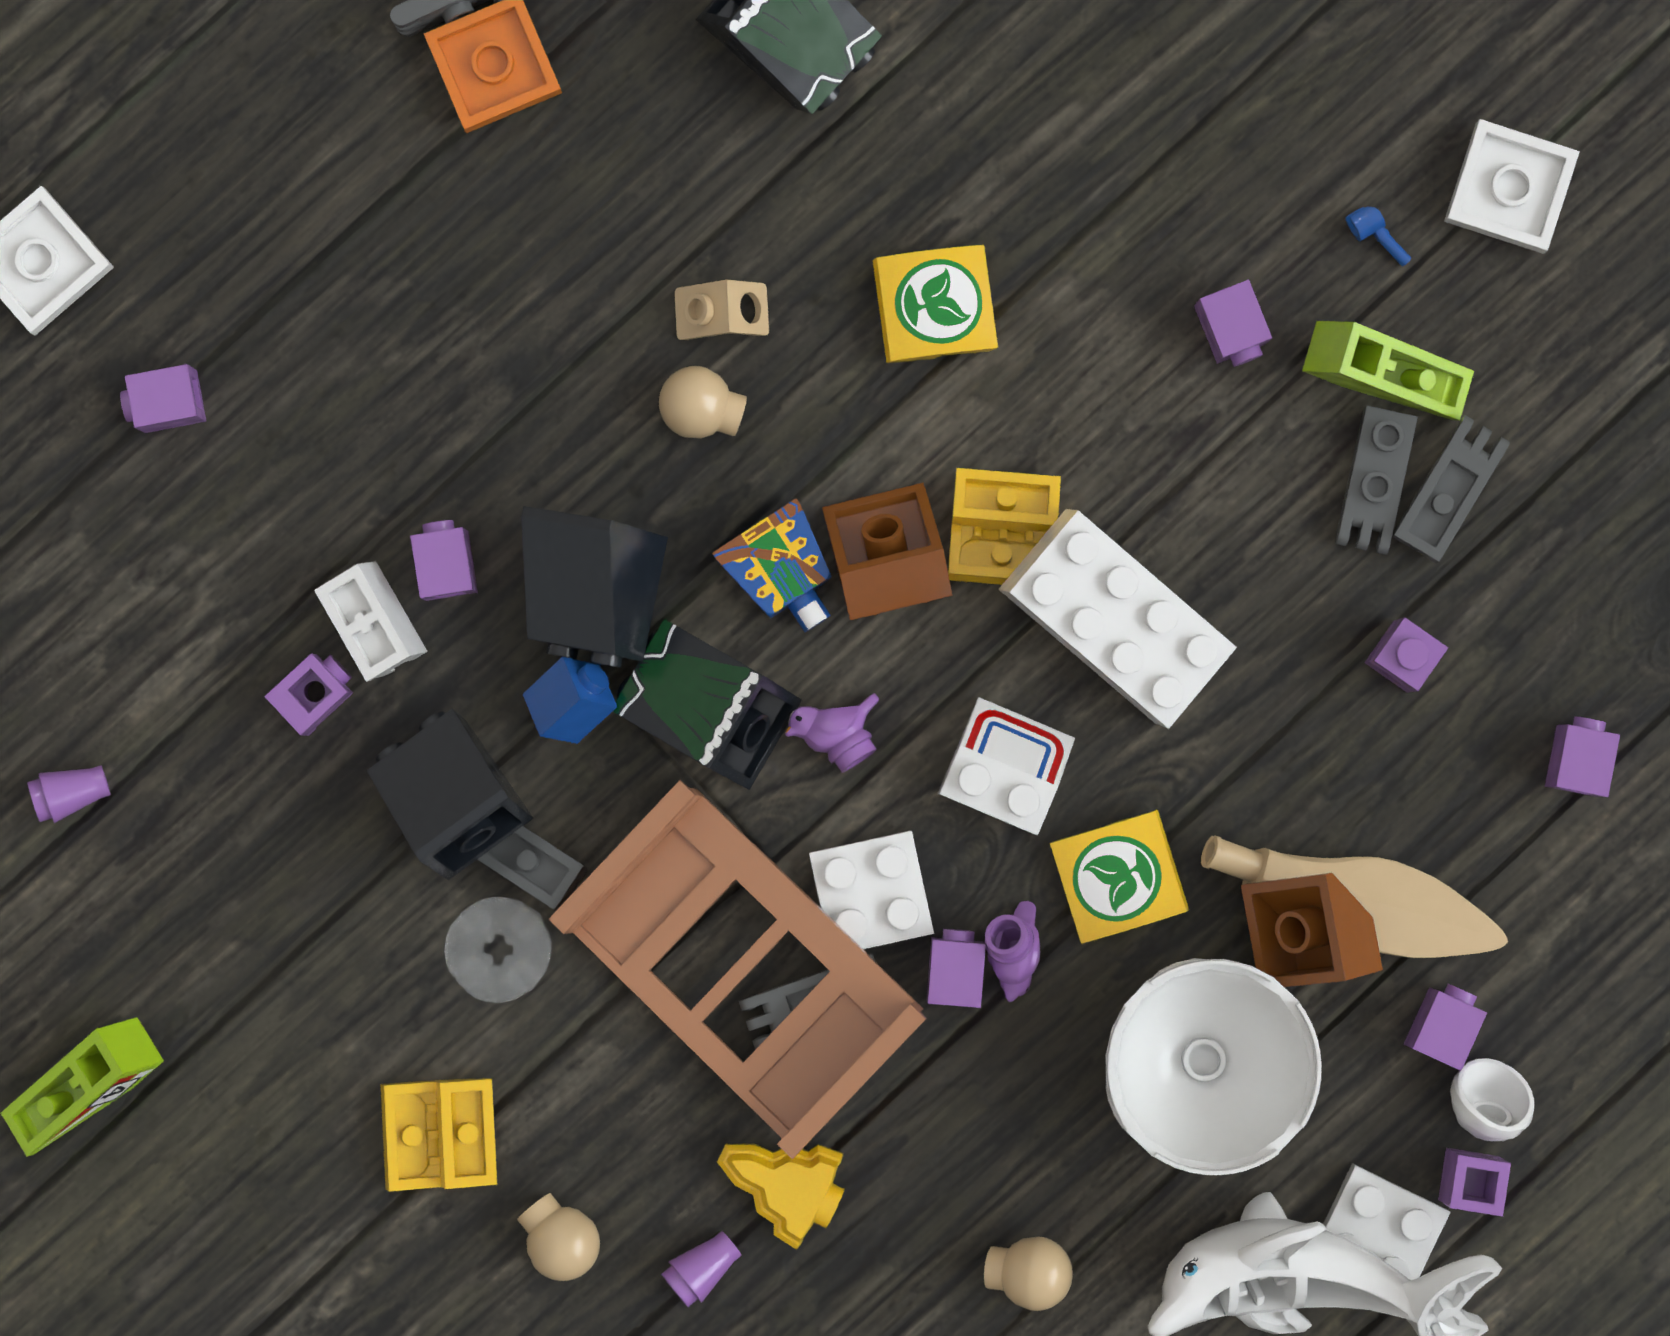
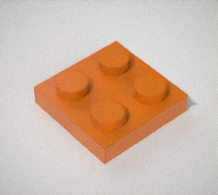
M502 0L424 33L466 133L562 93L523 0Z

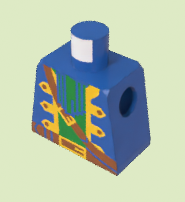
M797 498L712 553L721 567L770 619L786 608H789L805 633L831 616L815 592L817 588L831 580V574Z

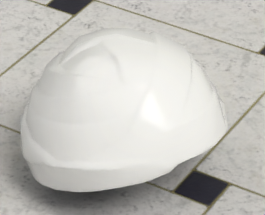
M1489 1058L1475 1059L1467 1062L1462 1070H1459L1454 1076L1450 1089L1453 1111L1461 1127L1476 1138L1485 1141H1505L1517 1137L1530 1125L1534 1112L1532 1090L1522 1075L1512 1067Z

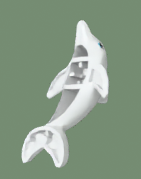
M1265 1192L1254 1197L1245 1206L1240 1221L1212 1229L1185 1244L1168 1265L1162 1285V1303L1152 1315L1148 1331L1152 1336H1169L1184 1328L1213 1318L1236 1316L1248 1327L1268 1333L1305 1332L1312 1324L1296 1309L1339 1307L1372 1310L1405 1318L1418 1336H1481L1488 1331L1487 1324L1478 1315L1466 1312L1462 1307L1476 1291L1498 1276L1502 1267L1491 1257L1477 1255L1452 1262L1417 1279L1410 1280L1368 1250L1342 1236L1327 1231L1324 1224L1318 1221L1302 1223L1287 1219L1282 1207L1272 1193Z

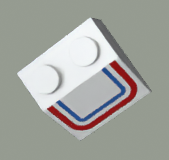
M978 697L938 794L1029 833L1038 835L1058 789L1075 738Z

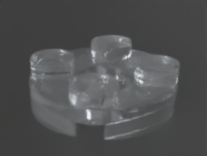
M505 896L485 898L464 909L450 926L445 942V959L452 976L474 998L492 1003L513 1001L534 989L547 972L552 956L550 932L541 914L523 901ZM495 934L504 935L505 943L513 945V955L505 956L503 964L493 963V955L484 952L485 943L494 942Z

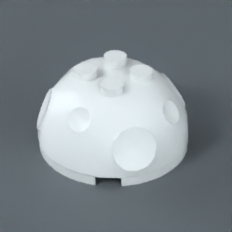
M1193 958L1176 962L1159 970L1124 1004L1112 1027L1105 1055L1107 1097L1113 1114L1121 1127L1151 1156L1174 1168L1202 1175H1226L1243 1172L1277 1156L1302 1127L1304 1128L1315 1107L1321 1083L1322 1064L1318 1039L1313 1025L1299 1001L1274 977L1251 965L1226 959Z

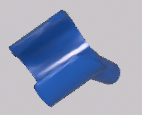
M1362 207L1346 217V223L1358 241H1362L1373 234L1376 240L1402 267L1411 260L1408 253L1389 234L1390 232L1385 228V220L1378 209Z

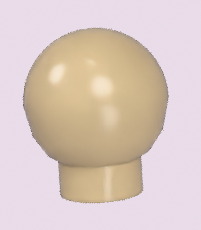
M689 366L676 371L665 381L659 396V409L666 425L682 437L701 439L713 435L716 431L735 436L744 413L747 396L729 391L727 384L720 375L706 367Z
M551 1193L534 1203L517 1219L528 1233L526 1240L527 1253L532 1264L545 1277L556 1281L573 1280L585 1274L595 1263L600 1249V1238L595 1224L580 1210L571 1207H561Z
M1045 1237L1023 1238L1012 1244L1010 1248L991 1246L987 1253L984 1268L985 1287L987 1289L1004 1291L1014 1304L1028 1310L1042 1311L1054 1307L1064 1299L1072 1284L1073 1271L1071 1261L1064 1249L1051 1239Z

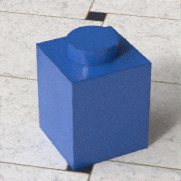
M561 657L523 693L540 737L576 744L617 708L609 688L608 677L600 665Z

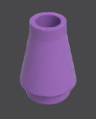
M102 765L89 769L39 773V779L27 782L40 822L53 819V822L56 823L96 800L111 795Z
M721 1231L712 1239L668 1261L671 1266L661 1275L682 1302L689 1307L697 1299L702 1303L733 1262L742 1254L728 1236Z

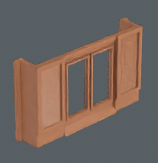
M681 780L676 783L549 918L563 934L574 933L782 1138L777 1145L791 1159L814 1138L927 1019L921 1013L923 1008L766 854L729 821L698 789L689 788ZM737 880L777 920L691 1010L651 969ZM790 932L830 972L761 1045L743 1061L703 1021L775 945Z

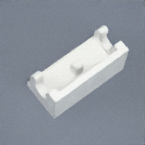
M376 561L356 564L314 590L366 682L390 674L400 664L414 660L428 652Z

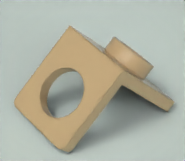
M721 280L679 287L675 290L677 338L680 340L722 334L765 336L769 333L767 287L764 283ZM744 294H748L755 305V317L751 323H748L743 318L740 309L741 299Z

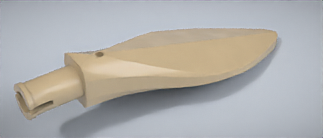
M1215 835L1207 840L1202 852L1201 864L1204 868H1211L1243 879L1242 884L1333 873L1373 917L1379 952L1383 954L1407 958L1449 957L1497 950L1508 942L1504 931L1493 920L1455 890L1435 877L1397 861L1379 857H1304L1284 854L1267 848L1254 851L1223 840Z

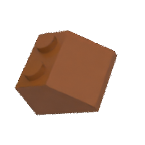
M924 483L822 507L850 620L953 596L944 549Z
M1333 873L1241 885L1255 966L1262 972L1274 977L1283 987L1347 981L1383 970L1373 917Z

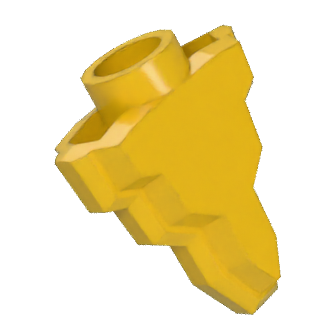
M725 1144L717 1161L735 1186L753 1195L756 1212L774 1224V1236L795 1249L799 1248L813 1223L827 1228L844 1193V1188L833 1184L837 1168L842 1161L843 1153L819 1144L809 1151L802 1149L793 1159L782 1149L772 1152L757 1144Z

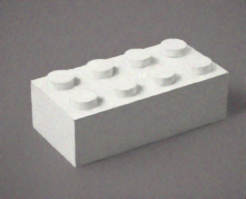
M1065 509L999 588L1003 594L1155 724L1168 729L1237 648L1079 510Z

